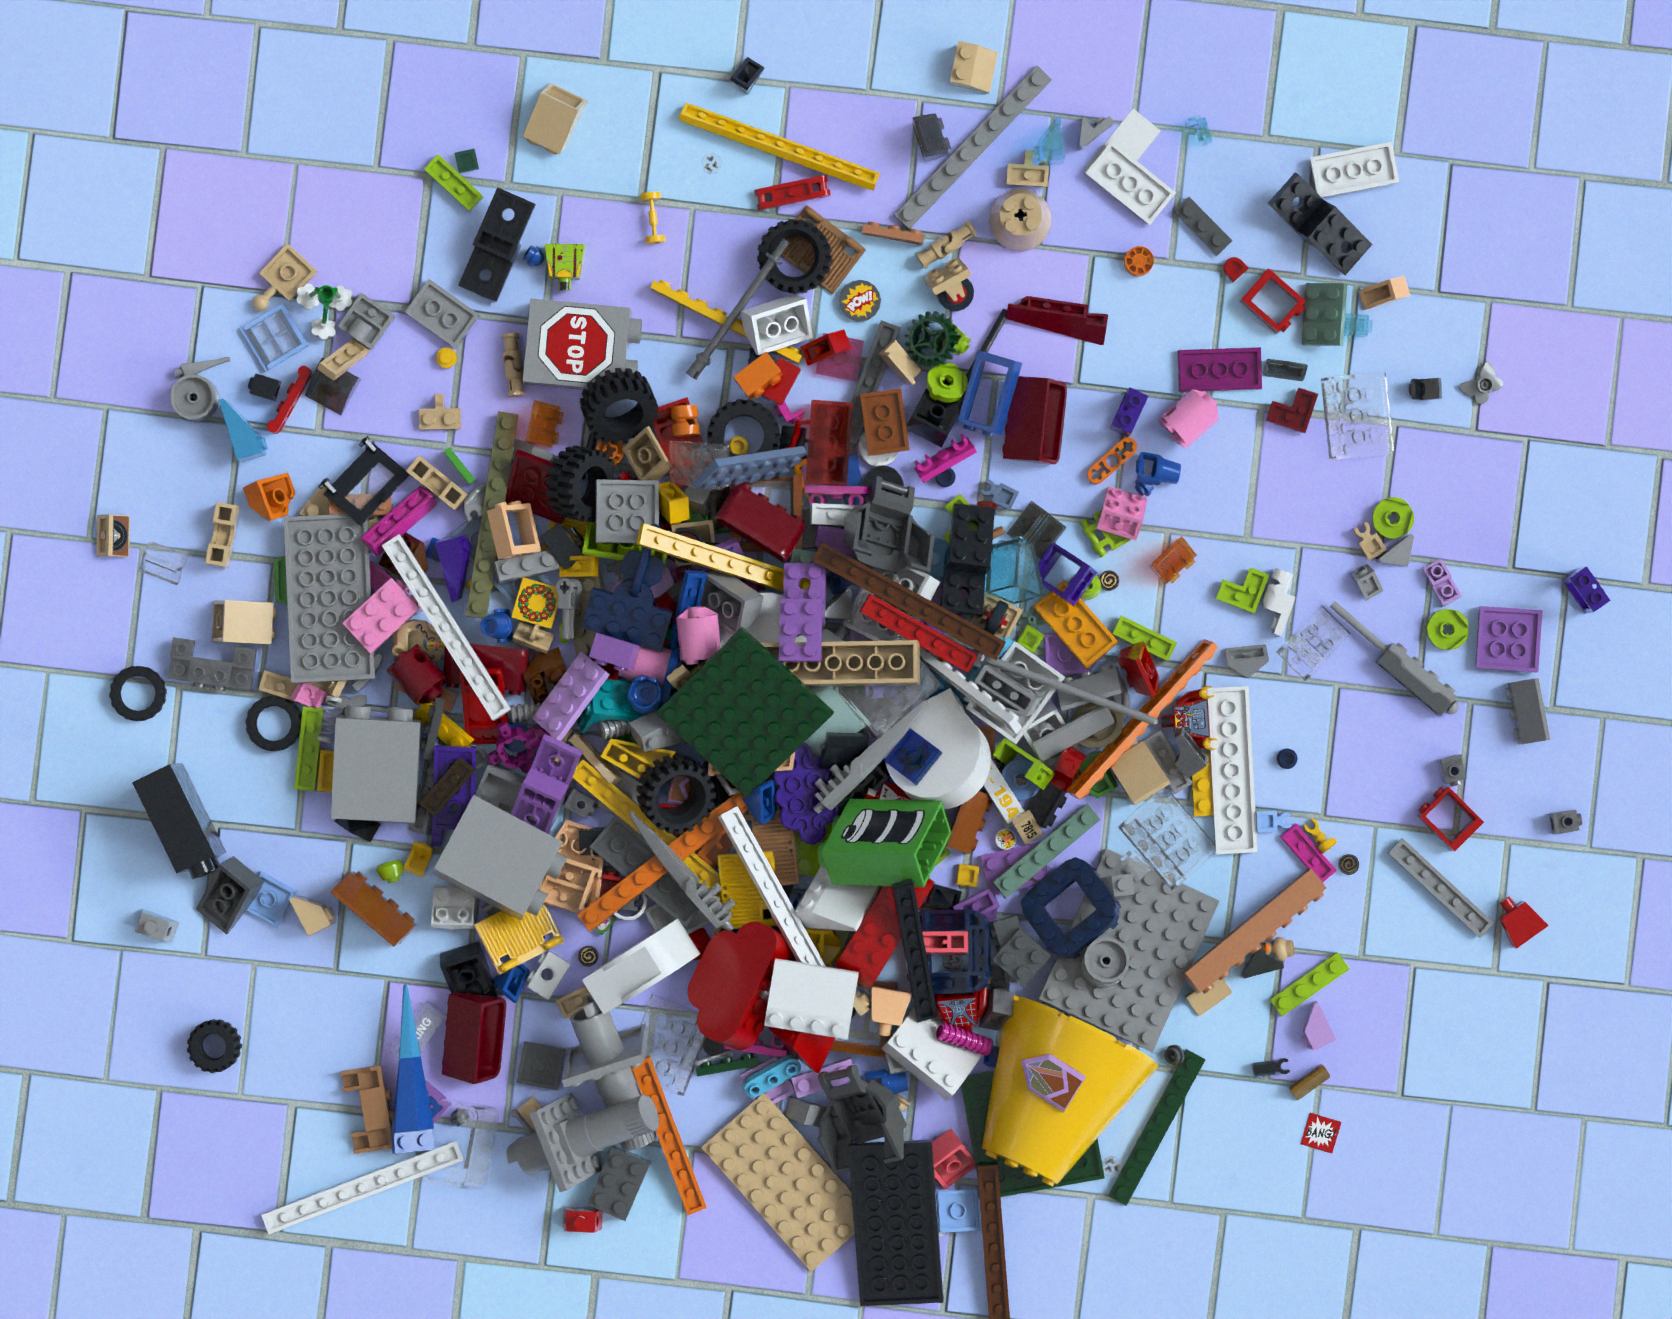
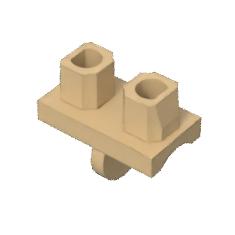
M520 621L512 641H515L518 646L530 647L536 653L542 652L547 654L555 635L539 629L540 625L538 624L531 626Z

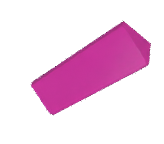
M419 486L360 539L378 557L385 551L382 547L383 544L398 534L402 536L437 505L434 495L422 486Z

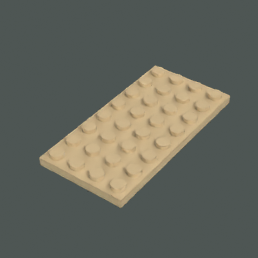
M766 1093L758 1096L701 1146L705 1153L810 1272L816 1269L855 1234L851 1190L837 1174L833 1173L832 1168Z

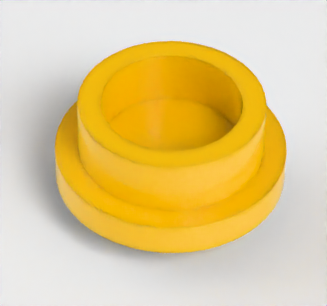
M445 347L437 352L436 361L443 368H451L457 361V355L453 349Z
M736 436L729 441L728 450L733 454L739 456L745 455L748 452L749 445L745 438Z

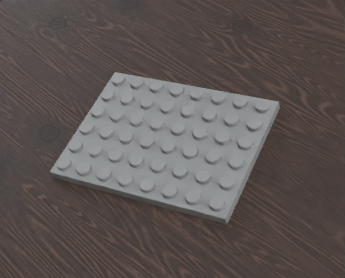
M1106 848L1096 873L1100 878L1132 874L1135 895L1116 899L1121 905L1117 921L1119 924L1114 929L1109 928L1097 939L1103 937L1120 941L1129 953V968L1122 980L1116 985L1109 988H1098L1091 985L1084 978L1081 971V959L1087 947L1079 952L1081 956L1076 959L1057 957L1038 1000L1153 1052L1185 981L1181 973L1192 965L1219 904V900ZM1086 895L1069 931L1096 910ZM1102 960L1103 964L1108 965V962L1105 963V960Z

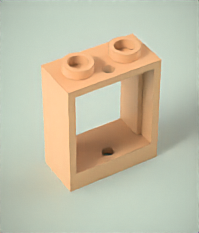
M514 501L507 505L506 502L495 504L494 509L487 511L498 559H508L541 552L530 503L521 504V501ZM509 512L515 513L522 545L514 546L507 517Z

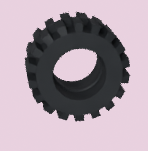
M212 1019L196 1026L187 1040V1053L190 1054V1061L193 1060L195 1063L194 1066L200 1067L201 1071L215 1073L224 1071L235 1064L237 1058L240 1057V1049L242 1048L240 1043L241 1036L237 1034L238 1030L236 1027L233 1028L231 1023H226L221 1019ZM210 1034H218L225 1041V1053L219 1058H212L204 1051V1039Z

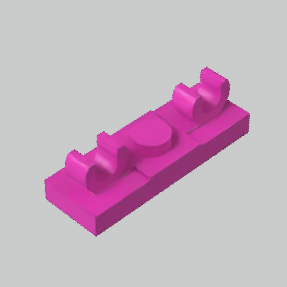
M960 434L962 441L955 443L952 439L951 447L940 450L932 458H929L927 454L924 455L926 461L922 464L915 460L916 467L914 469L921 481L924 483L977 453L969 438H966L964 434Z
M805 486V493H812L809 498L810 504L816 503L817 497L821 500L820 504H826L827 498L824 494H831V499H844V495H851L848 499L849 505H855V498L858 497L860 505L866 504V498L863 494H871V486Z
M772 1036L770 1039L771 1046L763 1045L762 1040H757L748 1049L737 1050L777 1057L787 1055V1049H783L782 1043L780 1045L774 1043L775 1036ZM724 1046V1049L735 1050L728 1046Z

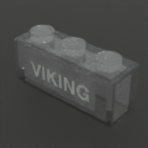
M428 1000L425 1003L420 1002L414 1011L417 1014L414 1017L420 1054L447 1017L446 1012ZM397 1036L390 1045L393 1048L390 1053L399 1059L400 1038Z

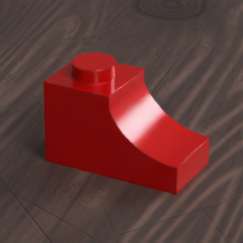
M1072 747L1065 749L1054 768L1055 775L1049 783L1068 793L1066 790L1073 784L1087 756Z

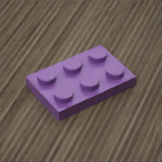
M1039 842L980 856L987 887H991L994 895L1001 893L992 882ZM1047 865L1017 890L1035 886L1049 875Z

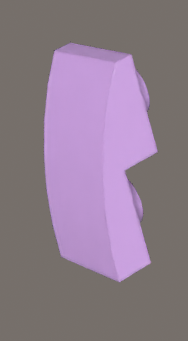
M1442 559L1423 568L1430 585L1443 607L1462 597Z

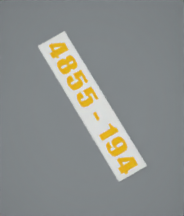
M991 759L990 771L984 787L1009 824L1014 818L1025 811Z

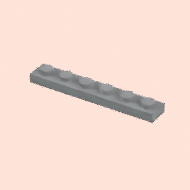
M1403 838L1388 852L1395 861L1476 936L1481 938L1494 924L1490 918Z

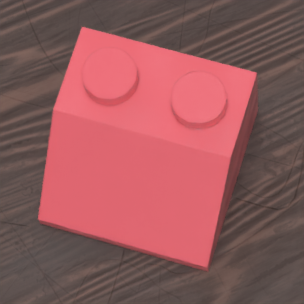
M952 1128L932 1142L935 1178L944 1189L976 1167L973 1156Z

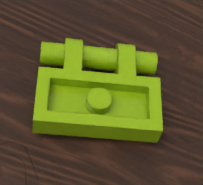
M1102 509L1092 514L1095 520L1094 524L1090 525L1087 518L1079 522L1083 528V534L1088 536L1093 545L1091 546L1093 551H1096L1100 558L1107 554L1104 549L1105 545L1109 544L1113 551L1131 540L1101 530L1105 539L1099 541L1094 530L1097 528Z

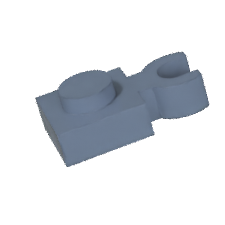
M986 479L985 483L989 484L991 489L989 491L981 489L980 493L984 496H994L991 501L992 503L1010 511L1019 491L1003 483H1000L997 488L991 480Z

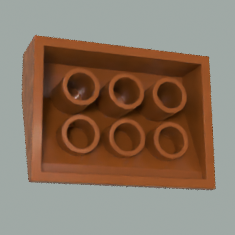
M354 871L350 872L330 893L393 947L401 944L415 928V918L408 912L403 914L397 909L399 905L393 899L389 898L387 900L383 897L382 894L384 892L375 884L373 886L369 885L366 882L368 878L360 871L357 873Z

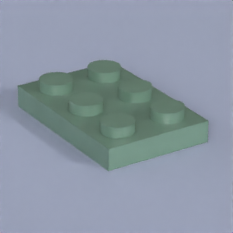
M1306 283L1302 345L1343 346L1347 284Z

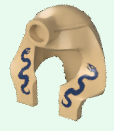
M408 620L391 636L393 645L392 655L397 657L403 651L408 653L414 645L418 644L432 661H441V651H427L423 645V638L427 642H441V638L432 624H429L427 621Z

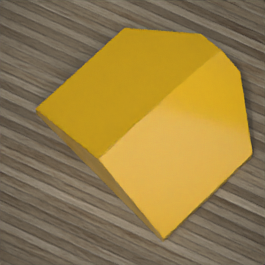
M805 928L825 966L832 967V964L840 954L841 940L833 930Z

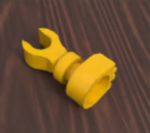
M1311 818L1315 828L1310 830L1304 824V829L1315 837L1316 843H1320L1318 849L1323 854L1338 842L1334 837L1326 839V834L1320 831L1318 822Z

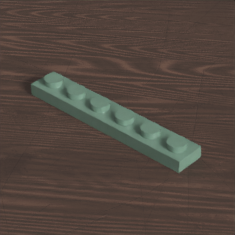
M1085 804L992 882L1005 899L1008 898L1099 822L1100 818L1089 804Z

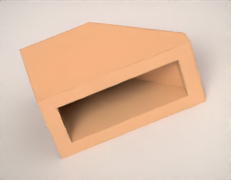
M1405 276L1388 279L1358 290L1364 310L1410 296Z

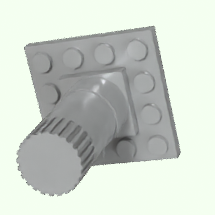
M586 995L585 1000L587 1004L583 1005L582 1009L570 1017V1022L580 1045L567 1050L562 1083L566 1088L569 1086L577 1087L587 1080L594 1081L607 1108L641 1095L632 1068L644 1062L648 1028L646 1023L618 1032L610 1011L603 1015L592 995ZM653 1131L620 1143L621 1147L625 1151L637 1150L654 1141L657 1133Z
M569 1093L529 1113L536 1132L522 1136L508 1146L506 1152L508 1164L517 1161L520 1168L527 1175H534L551 1169L559 1192L566 1191L602 1170L600 1159L595 1153L656 1131L659 1126L657 1108L652 1099L643 1094L596 1112L580 1115L578 1102L573 1097V1094Z

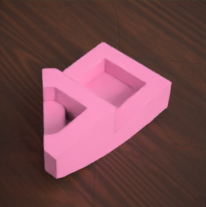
M298 683L291 699L308 707L319 708L322 703L326 702L327 695H333L308 683Z

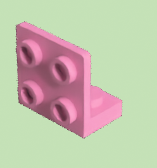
M1108 487L1096 529L1137 540L1144 519L1147 498L1139 494L1122 491L1119 488Z

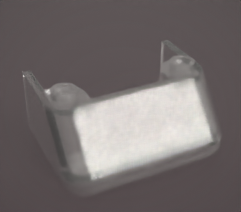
M440 1097L438 1104L458 1108V1122L463 1126L472 1127L464 1168H450L445 1178L425 1175L423 1183L459 1189H481L488 1181L500 1118L499 1112L492 1106Z

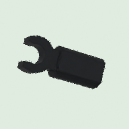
M1281 1058L1275 1063L1273 1060L1252 1063L1254 1077L1274 1075L1275 1072L1288 1074L1290 1070L1281 1069V1064L1289 1061L1287 1058Z

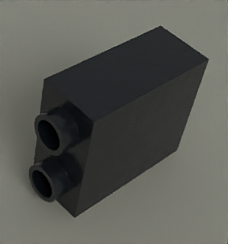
M169 764L132 782L176 874L188 871L193 880L216 871L220 864L217 857L227 852L184 764Z

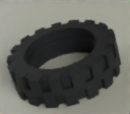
M131 666L125 668L114 677L113 683L110 685L109 698H111L112 707L115 708L119 715L128 720L145 721L153 718L162 710L166 702L167 689L165 688L164 680L161 679L157 672L148 667ZM135 676L147 678L155 689L154 701L148 708L141 711L128 708L121 697L122 686L128 679Z
M268 696L256 701L251 709H249L245 720L246 732L250 740L257 747L267 751H280L293 745L297 738H299L302 716L297 706L290 700L279 696ZM271 706H278L284 709L291 719V728L288 734L278 741H269L263 738L257 728L259 714L265 708Z

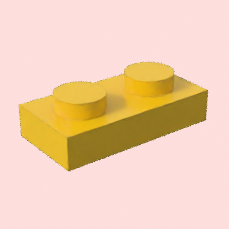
M570 556V560L577 561L566 570L559 563V577H598L599 557Z

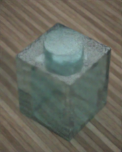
M1345 313L1344 336L1366 338L1368 333L1372 332V320H1369V315Z

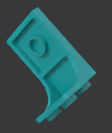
M606 679L577 719L580 732L586 733L592 724L599 721L620 720L632 722L646 715L637 713L627 700L628 690L632 682Z

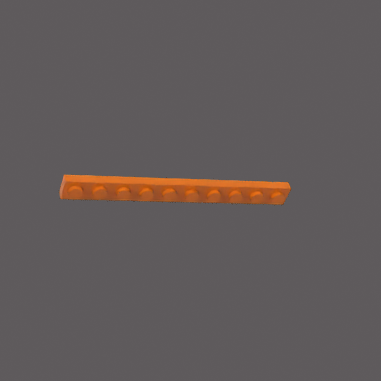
M1203 639L1157 690L1156 696L1151 697L1139 711L1158 718L1161 710L1173 701V697L1186 687L1187 682L1192 676L1199 673L1201 666L1214 656L1218 646L1212 641ZM1132 718L1123 727L1119 738H1116L1113 744H1108L1066 791L1072 797L1079 800L1087 796L1092 786L1104 777V773L1117 763L1118 758L1123 752L1130 749L1132 742L1145 732L1149 723Z
M742 792L734 794L714 809L708 818L704 817L701 819L702 825L698 826L695 824L693 826L694 830L690 832L687 830L668 846L684 861L724 830L718 819L720 815L737 806L742 815L749 811L743 801L745 795ZM653 856L577 916L589 932H591L668 872L656 856Z

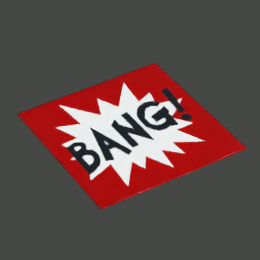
M1310 1112L1301 1145L1332 1154L1342 1122Z

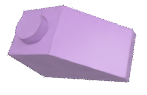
M1317 1001L1311 1005L1303 1028L1304 1036H1302L1306 1047H1311L1312 1050L1321 1048L1336 1040Z

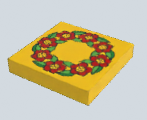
M522 578L511 617L552 629L558 609L556 587Z

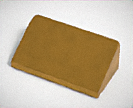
M1319 1065L1290 1086L1289 1090L1296 1100H1300L1328 1080L1330 1074L1324 1065Z

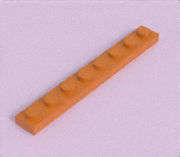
M650 1055L645 1056L644 1062L632 1068L641 1094L649 1096L657 1108L659 1126L656 1133L686 1213L691 1215L706 1209L707 1206Z

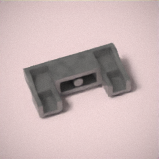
M173 637L169 679L193 682L192 686L205 688V684L213 685L215 690L225 691L226 687L252 691L257 649L235 646L233 661L225 662L193 657L195 640Z

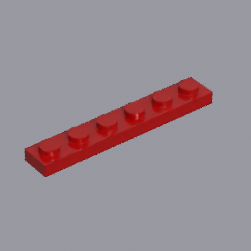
M870 593L859 611L908 640H918L920 647L969 673L978 657V654Z

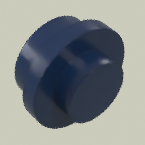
M949 468L935 476L936 483L941 487L951 486L955 482V472Z
M1285 748L1279 751L1276 760L1281 768L1291 769L1296 765L1298 758L1294 750Z

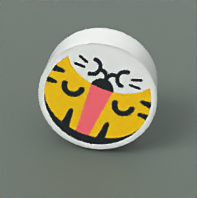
M442 640L441 642H427L426 649L427 651H441V656H443L445 645Z
M1002 829L996 834L995 842L999 848L1008 850L1015 845L1016 836L1013 831Z

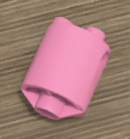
M1191 389L1169 408L1158 421L1172 434L1171 437L1175 442L1185 449L1219 420L1217 403L1207 392Z
M704 606L690 607L676 618L680 660L686 662L687 665L698 664V660H708L720 648L719 621L716 612Z
M640 646L634 669H626V672L619 671L618 675L633 681V678L641 675L659 679L660 686L663 689L672 649L663 647L662 651L659 652Z

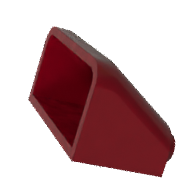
M1018 377L1005 425V443L1002 448L1003 459L1053 465L1058 463L1061 453L1067 399V386L1064 382L1050 378Z
M746 483L734 484L713 520L785 563L806 528V525H804L805 520L797 515L792 517L787 514V509L779 504L774 506L768 502L769 498L762 493H758V495L750 491L751 487Z
M470 643L485 668L502 669L505 690H509L508 694L521 696V692H526L527 684L523 673L529 666L531 651ZM445 646L443 673L448 677L446 687L459 688L460 668Z
M459 992L449 994L447 1019L445 1022L442 1075L471 1084L496 1078L501 1069L507 1007L505 999L496 996Z

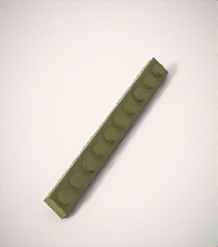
M501 411L497 413L466 617L483 619L488 613L495 568L494 562L496 561L497 553L487 511L494 509L495 504L505 502L519 414Z

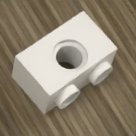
M551 950L548 954L545 952L542 954L538 961L540 967L537 972L533 970L526 980L530 982L527 986L528 988L547 1000L551 998L572 964ZM545 968L553 971L552 979L546 980L543 978L542 971Z

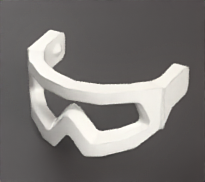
M644 892L641 893L643 901L640 909L634 915L621 916L616 912L614 916L626 921L635 920L641 916L647 906L646 894Z

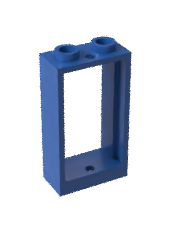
M978 350L957 421L964 424V429L975 432L976 428L982 430V434L994 437V434L1002 435L1022 363ZM986 361L1008 367L992 426L969 420Z

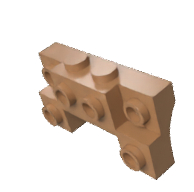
M382 1065L341 1071L340 1076H342L344 1086L343 1092L359 1090L366 1129L351 1133L354 1145L353 1153L358 1154L391 1149V1127L394 1110H390L389 1101H392L390 1089L386 1088Z

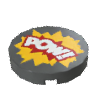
M852 281L841 292V310L852 320L859 322L867 321L874 317L880 308V293L875 285L868 281Z

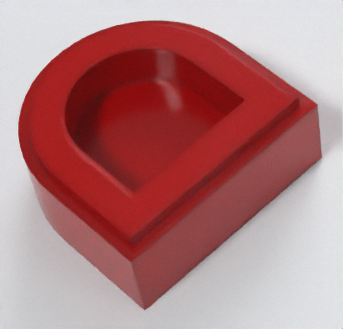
M1237 257L1229 258L1223 266L1225 275L1232 282L1236 281L1249 269Z

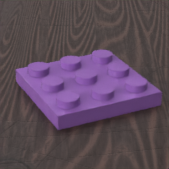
M1479 606L1475 668L1538 673L1543 610Z

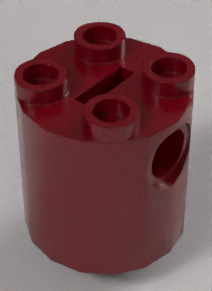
M418 644L414 645L408 653L406 651L401 652L396 657L397 662L386 670L415 705L433 703L435 697L440 698L444 693L442 687L448 679Z

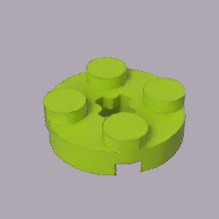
M946 362L945 365L939 363V367H933L926 377V387L930 397L942 402L959 401L968 386V379L964 371L962 373L957 365ZM944 379H948V382L951 384L949 386L943 383Z
M1390 497L1384 499L1373 510V527L1385 538L1396 539L1402 537L1413 527L1414 513L1409 504L1401 498ZM1392 512H1395L1399 520L1391 524L1387 517L1392 515Z
M1442 609L1430 617L1426 631L1428 639L1435 647L1442 650H1452L1464 644L1468 637L1469 626L1467 619L1459 611ZM1444 624L1447 626L1452 625L1451 635L1442 632Z

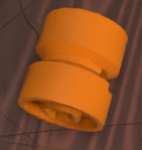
M697 405L671 407V417L675 420V423L672 425L673 437L700 434L699 422L695 420L698 417Z

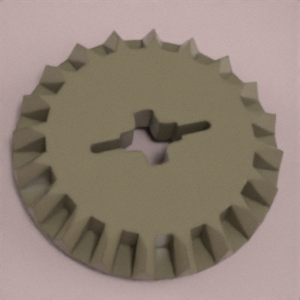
M1092 702L1081 705L1074 712L1070 722L1098 708L1100 705ZM1109 709L1115 723L1078 743L1088 749L1095 748L1097 750L1099 747L1106 748L1108 744H1113L1114 740L1119 738L1120 732L1123 731V715Z

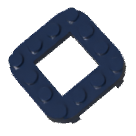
M1077 857L1062 863L1031 888L1021 900L1025 918L1047 949L1062 959H1076L1080 957L1079 952L1109 928L1114 929L1119 924L1117 923L1121 908L1119 901L1114 898L1095 871L1096 869ZM1077 882L1096 910L1064 935L1047 911L1046 905L1073 883Z
M972 909L919 911L922 932L968 931V971L932 973V955L927 954L934 994L976 993L985 989L991 976L990 924L987 916Z

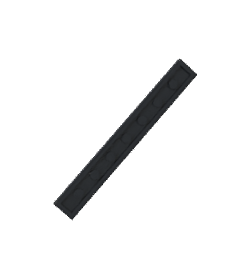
M912 879L891 884L915 1015L917 1021L922 1022L936 1018L938 1014L914 883Z

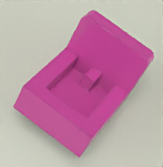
M785 401L783 405L776 403L773 407L778 417L783 416L786 423L791 422L795 424L796 420H802V415L805 414L803 408L791 414Z

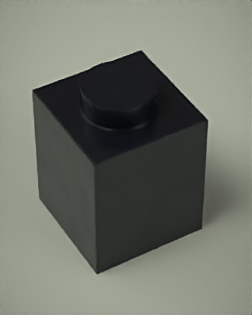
M255 373L248 383L249 393L276 402L282 382Z

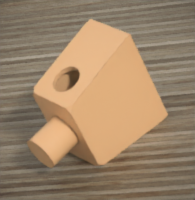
M872 986L871 1020L880 1022L878 1035L890 1036L892 1025L901 1026L911 998V992Z

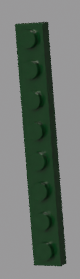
M1188 1049L1185 1051L1184 1061L1177 1066L1112 1186L1108 1194L1109 1197L1127 1206L1206 1059Z

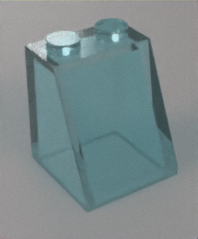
M1015 536L1007 541L1000 540L998 543L992 544L991 567L986 576L985 592L1012 604L1044 597L1034 544L1021 536Z

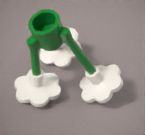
M312 284L299 287L296 291L298 295L296 302L299 305H303L306 310H310L313 306H318L320 303L323 304V316L311 323L312 335L319 337L321 340H327L328 337L335 336L336 324L334 321L327 319L328 305L331 308H336L339 312L344 311L346 307H351L353 304L351 299L353 296L352 291L345 289L341 285L336 288H332L329 285L314 288Z

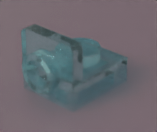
M1200 115L1189 118L1188 122L1184 125L1185 129L1198 126V129L1195 130L1198 141H1202L1203 146L1211 144L1213 140L1206 117L1200 118Z

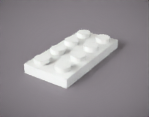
M1113 141L1108 144L1085 173L1149 226L1176 194L1174 190Z
M1392 142L1309 158L1315 190L1322 198L1399 183Z

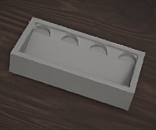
M489 763L475 796L511 814L526 777L498 764L491 765ZM563 799V801H562V803H561V805H560V807H559V809H558V811H557V813H556V816H555V818H554L553 824H554V822H555V820H556V818H557V815H558V813H559V811H560V809H561V806H562V804H563V802H564V799ZM528 816L530 820L536 821L534 817Z

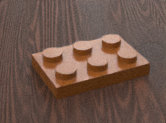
M901 388L860 394L868 456L909 451Z

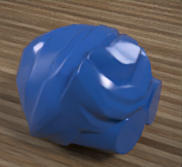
M644 675L633 678L628 690L627 700L637 713L646 714L653 712L663 699L659 679Z

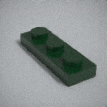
M748 1053L740 1055L741 1059L733 1060L732 1057L720 1059V1063L712 1064V1060L704 1062L699 1067H696L697 1077L759 1066L758 1056Z

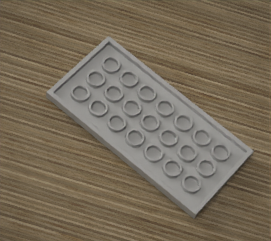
M347 514L284 517L292 684L375 679L374 652L370 654L342 624L372 596L370 550L360 539L369 530L368 520L360 526Z

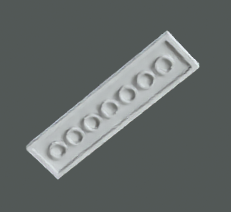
M1249 686L1207 689V694L1209 696L1214 695L1213 698L1207 699L1209 738H1216L1218 740L1212 741L1210 744L1212 748H1217L1214 751L1210 750L1215 854L1258 852Z

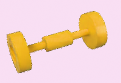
M661 192L641 193V201H649V225L652 226L653 236L645 237V244L666 242L665 235H657L656 232L658 221L653 203L654 200L661 199Z

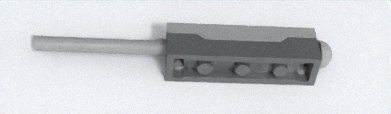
M1336 601L1330 605L1332 610L1382 652L1375 663L1436 715L1441 716L1444 712L1452 715L1458 711L1459 705L1455 701L1457 696L1453 694L1455 690L1447 683L1444 685L1438 681L1439 676L1432 670L1426 671L1422 667L1423 663L1417 657L1411 658L1406 654L1408 650L1402 644L1391 643L1390 645H1385Z

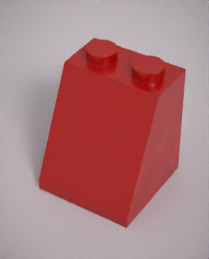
M775 1027L768 1028L792 1055L796 1056L814 1072L820 1073L835 1037Z

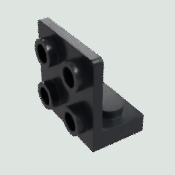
M1048 783L1044 790L1040 788L1038 793L1032 797L1025 811L1030 810L1037 824L1045 829L1047 826L1051 827L1057 818L1054 813L1058 807L1062 809L1067 800V797H1065L1066 792Z

